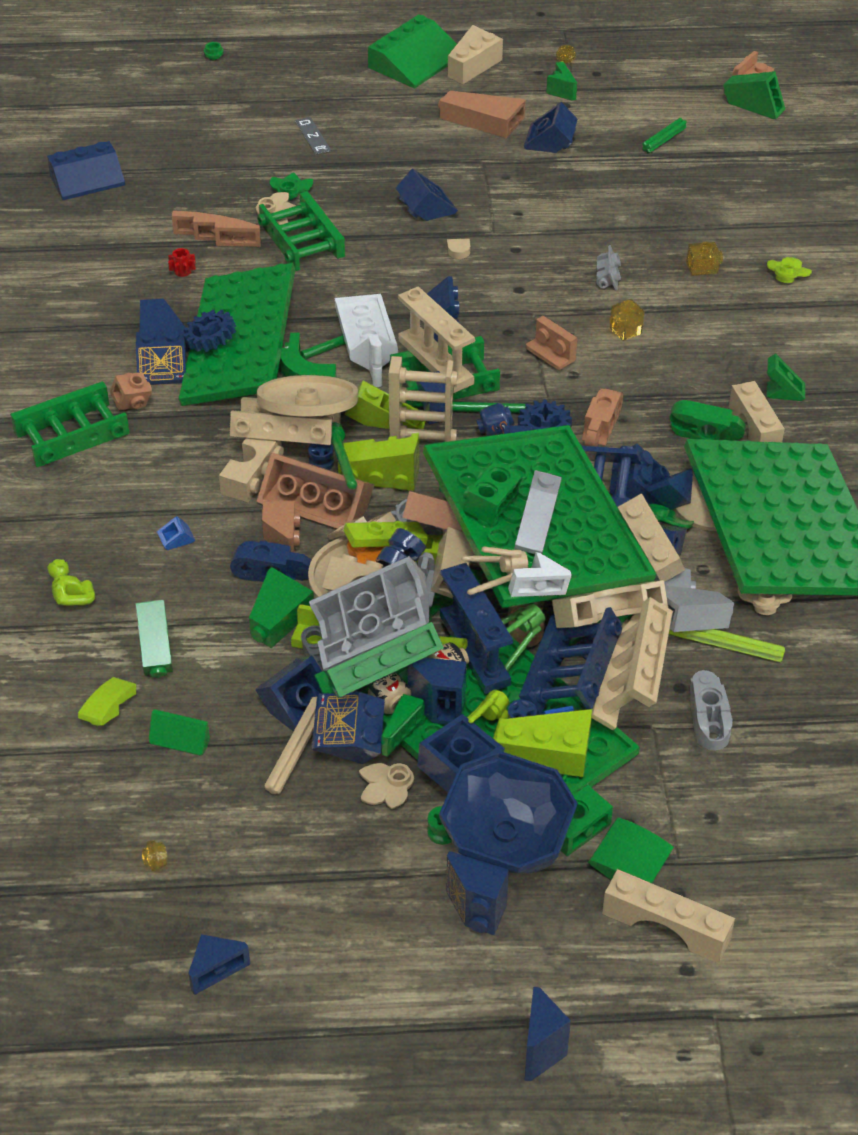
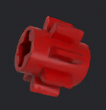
M178 248L172 252V255H168L169 271L174 270L175 275L185 277L191 274V270L196 269L195 254H190L189 250Z

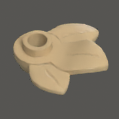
M280 192L273 194L271 197L260 199L256 206V211L259 214L260 204H264L270 213L296 205L288 202L289 193ZM297 215L276 222L279 225L288 223V219L295 218Z
M737 588L739 597L744 601L751 602L755 606V611L763 615L774 614L780 604L787 603L792 599V594H741L739 588Z
M376 763L359 770V774L369 784L361 795V801L370 805L386 802L390 809L401 806L408 798L407 790L413 785V772L407 765L401 763L393 764L390 767L383 763Z

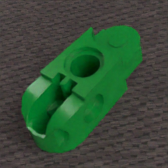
M689 400L678 401L671 408V427L674 433L680 437L734 441L741 439L746 429L745 422L739 416L732 415L733 410Z

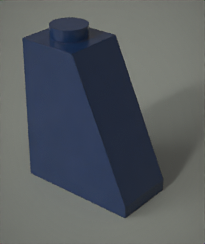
M165 299L140 300L139 332L184 330L186 328ZM186 343L187 352H189L190 347Z

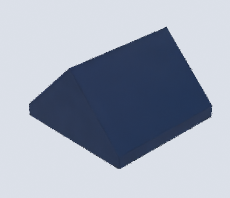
M533 987L525 1081L534 1080L566 1057L568 1053L571 1020L540 987Z

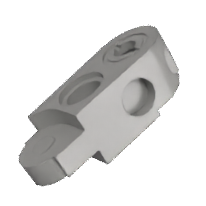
M698 671L690 680V704L695 738L697 743L703 748L720 750L726 747L730 741L733 721L724 684L721 685L719 677L710 671ZM709 733H716L718 737L712 739L709 737Z

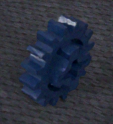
M211 310V312H203L201 317L195 316L193 322H188V327L184 328L185 334L183 336L191 350L195 348L196 352H199L203 348L205 352H208L209 349L216 350L219 344L226 345V339H232L231 334L236 333V325L229 312L224 313L223 310L215 313V310Z
M546 399L542 403L534 400L532 406L525 404V409H520L518 425L530 426L534 430L566 425L572 427V417L570 416V410H565V405L563 404L556 406V401L550 404L547 403Z

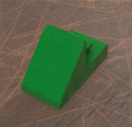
M563 61L556 62L553 75L547 76L546 92L549 95L574 101L577 95V81Z
M777 354L770 356L767 375L770 378V381L767 382V397L771 399L803 401L805 399V382Z

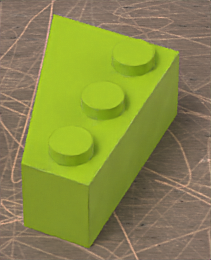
M412 433L411 437L400 439L397 436H391L386 441L375 442L374 439L344 443L356 479L375 484V487L415 490L419 474V433ZM338 462V473L343 474Z
M592 709L500 719L496 742L505 748V753L557 769L560 774L583 777L590 736Z

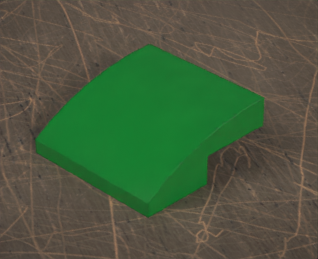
M617 817L588 863L610 880H612L618 869L652 883L674 846L653 832L633 822Z

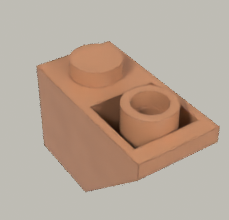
M295 501L263 502L262 525L264 539L268 542L291 546V552L295 553V546H300V530H295V528L300 527V512H295Z

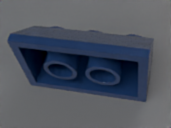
M110 141L98 142L86 147H77L65 152L60 151L47 156L50 177L62 200L125 185L116 151Z

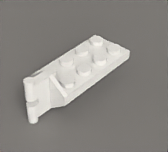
M381 294L335 298V308L350 360L370 370L373 386H382V367L390 361V354L398 353V346Z

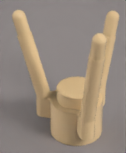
M482 547V552L501 556H463L461 558L462 561L500 562L501 571L508 574L469 589L467 591L469 595L511 581L514 569L528 568L527 555L521 550Z

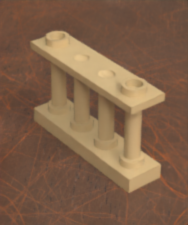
M420 287L399 294L398 299L410 309V329L399 333V342L431 372L440 371V373H446L448 360H452L453 371H458L457 387H453V393L473 385L474 376L462 366V347L475 342V337ZM420 320L424 322V329L420 327ZM434 332L438 335V342L434 340ZM448 345L452 348V355L448 353Z
M391 357L389 368L390 437L397 436L400 439L411 437L412 433H419V439L456 441L457 429H452L453 387H457L458 371H453L452 360H448L446 373L408 371L406 368H402V357ZM406 381L444 383L445 393L407 390L406 387H402V383H406ZM406 400L445 403V412L409 410L407 407H403L402 403H406ZM406 419L445 422V431L411 429L404 426L403 422H406Z
M243 397L241 399V411H231L230 436L331 445L332 422L340 424L341 412L316 417L288 416L263 409L258 405L257 398Z
M651 597L643 601L639 622L625 632L622 631L619 635L600 687L599 696L596 698L592 709V718L611 730H614L617 726L620 708L633 699L648 707L657 703L672 610ZM636 638L635 644L632 646V641ZM632 660L631 667L628 668V662ZM628 683L627 689L623 692L624 685Z

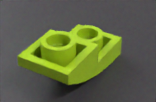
M112 677L88 698L78 712V718L96 726L106 724L119 715V704L136 695V684Z

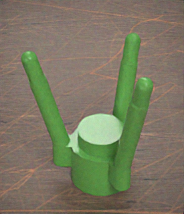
M530 603L525 608L521 607L514 613L501 619L503 624L515 619L516 622L506 628L509 633L518 627L524 632L530 631L504 665L507 671L533 637L542 630L539 625L545 621V616L541 609L533 603Z

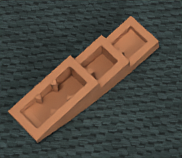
M188 211L172 212L174 234L194 235L195 240H216V246L261 247L259 225L215 214Z

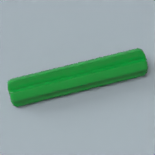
M678 118L642 143V150L647 153L652 152L686 128L687 121Z

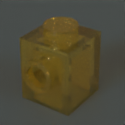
M706 241L688 244L686 263L691 276L718 274L719 264L723 262V254L721 250H718L716 243Z
M628 299L611 306L610 329L622 341L642 334L644 310L632 299Z

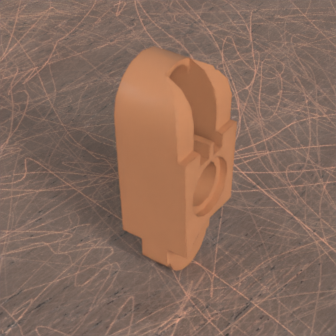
M600 389L597 396L593 397L585 415L582 436L585 446L597 447L598 444L606 446L621 411L623 403L622 392Z

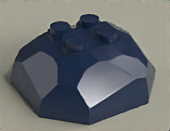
M497 751L460 765L439 813V818L458 853L509 869L511 873H534L552 865L558 858L578 803L557 769Z

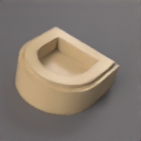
M447 239L449 256L455 259L468 257L470 255V239Z

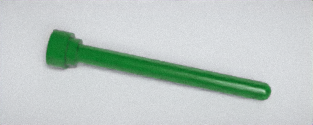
M332 422L331 444L334 447L346 485L350 490H354L357 487V481L342 442L345 438V432L342 425Z

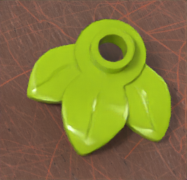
M793 257L783 258L782 261L769 260L767 262L768 269L775 271L776 279L784 283H792L797 276L807 277L812 273L811 269L802 267V262Z

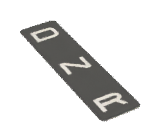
M311 117L295 120L315 154L331 151Z

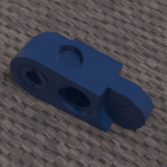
M245 541L234 552L230 569L240 579L264 582L268 570L273 567L293 580L303 581V579H308V571L312 559L305 556V554L291 552V546L266 541Z

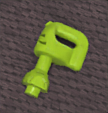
M56 559L48 565V572L51 578L54 579L51 589L54 600L58 605H88L95 600L92 582L90 580L81 582L76 576L68 575L69 566L67 561Z

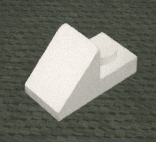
M536 552L531 568L513 570L508 589L511 597L566 595L571 572L541 553Z

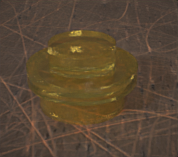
M562 45L556 52V58L561 62L569 63L576 58V52L572 46Z
M154 840L147 842L146 848H143L142 858L145 866H149L153 872L159 871L160 867L166 866L167 853L162 842L156 843Z

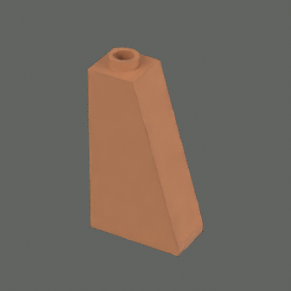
M449 91L440 99L438 108L440 110V119L507 138L525 118L526 100Z
M409 491L402 518L443 529L450 527L463 532L447 500Z

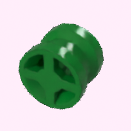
M442 806L433 808L428 814L427 833L432 842L445 845L451 843L452 840L439 818Z

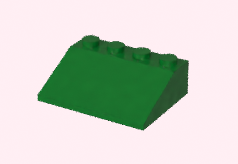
M418 14L368 46V68L415 89L448 67V55L457 43L435 21Z

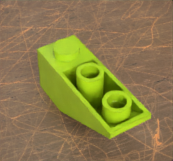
M362 381L358 386V402L354 407L346 410L345 415L365 426L390 429L389 394ZM402 403V406L407 407L409 410H418L406 403ZM406 419L403 425L411 429H424L426 421Z

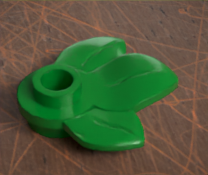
M293 172L284 179L272 177L270 179V186L277 190L278 193H289L288 200L297 197L299 193L310 190L313 186V179L300 180Z
M649 504L658 522H666L687 529L694 524V521H687L676 517L675 511L665 506Z

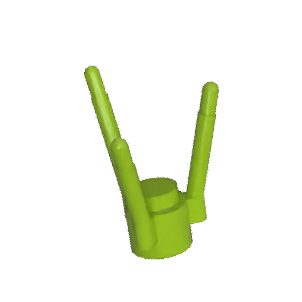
M490 691L477 709L467 717L469 723H473L481 715L488 720L499 719L493 737L496 741L500 719L508 718L506 708L509 706V699L501 691Z

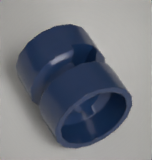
M397 528L388 541L390 546L384 547L375 561L382 564V568L408 556L413 561H418L426 546L411 532Z

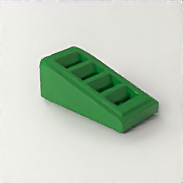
M406 694L401 696L381 736L382 755L389 756L424 718V701L422 699Z

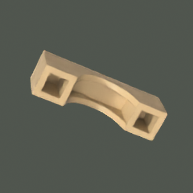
M664 580L554 599L552 602L556 627H578L597 623L599 620H602L605 609L608 607L612 608L616 616L641 613L643 601L649 597L668 608Z
M617 869L604 895L602 914L629 926L644 920L663 924L681 936L687 944L689 951L716 963H720L731 940L735 921L734 917Z

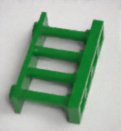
M308 191L299 193L300 203L297 206L270 213L264 204L259 205L257 220L260 227H263L283 253L286 262L293 263L295 271L300 270L299 258L322 251H331L337 259L345 257V238ZM299 214L305 217L281 225L276 222ZM307 226L314 228V230L290 237L285 234L286 232ZM316 238L324 241L300 249L294 246L295 244Z
M482 336L475 337V342L462 347V365L473 363L477 373L472 374L474 376V384L453 393V400L500 390L499 368L487 371L483 363L484 340ZM448 345V353L452 355V348ZM410 351L390 354V363L392 356L402 357V368H406L408 371L431 372ZM406 381L407 390L419 391L416 381ZM406 400V404L414 408L423 406L422 401Z
M103 381L10 414L13 430L17 438L29 435L34 443L31 448L36 467L130 434L127 414L124 412L114 416L107 407L110 405L107 386ZM98 410L104 420L91 424L84 414ZM75 418L81 428L67 432L62 422ZM52 426L58 436L44 441L38 431Z
M429 622L331 669L319 672L314 677L322 694L335 693L336 697L340 698L442 650L444 647L433 623Z

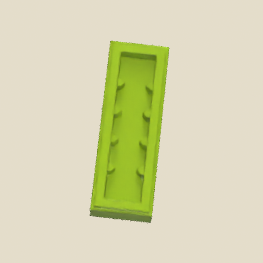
M373 521L345 523L343 529L352 547H389L388 541L397 528L411 532L425 545L428 540L419 522Z

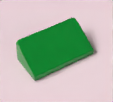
M153 709L149 731L150 744L199 756L204 754L210 742L207 721Z

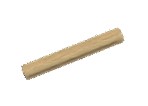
M317 696L311 699L265 783V789L273 795L281 793L313 733Z

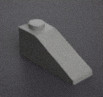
M535 470L514 549L532 554L536 552L542 554L562 477Z

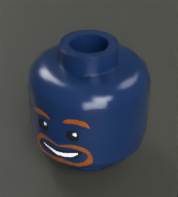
M502 403L482 408L480 410V419L476 420L480 433L486 432L487 436L504 434V425H515L509 407H504Z

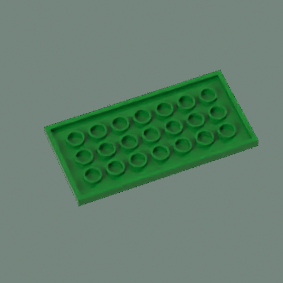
M293 263L277 264L266 268H255L249 271H237L231 274L214 275L205 278L197 317H201L203 312L207 313L211 312V310H215V313L223 310L224 313L229 312L235 322L236 333L231 334L232 339H226V345H217L218 348L216 350L209 349L208 352H205L203 348L199 352H196L195 348L189 350L186 373H184L179 394L181 406L257 394L259 386L277 379L295 276Z

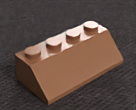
M271 453L257 502L263 504V502L295 501V512H300L301 517L338 529L345 523L363 516L368 508L375 484L356 479L357 487L354 490H350L346 485L343 474L284 455Z

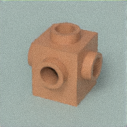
M143 372L126 373L115 376L110 393L118 410L139 409L146 407L152 393V388Z

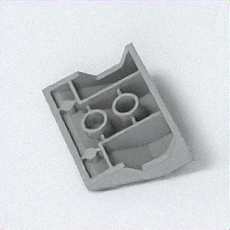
M410 556L309 601L310 607L319 621L322 640L318 641V647L324 671L429 623V592L425 576Z

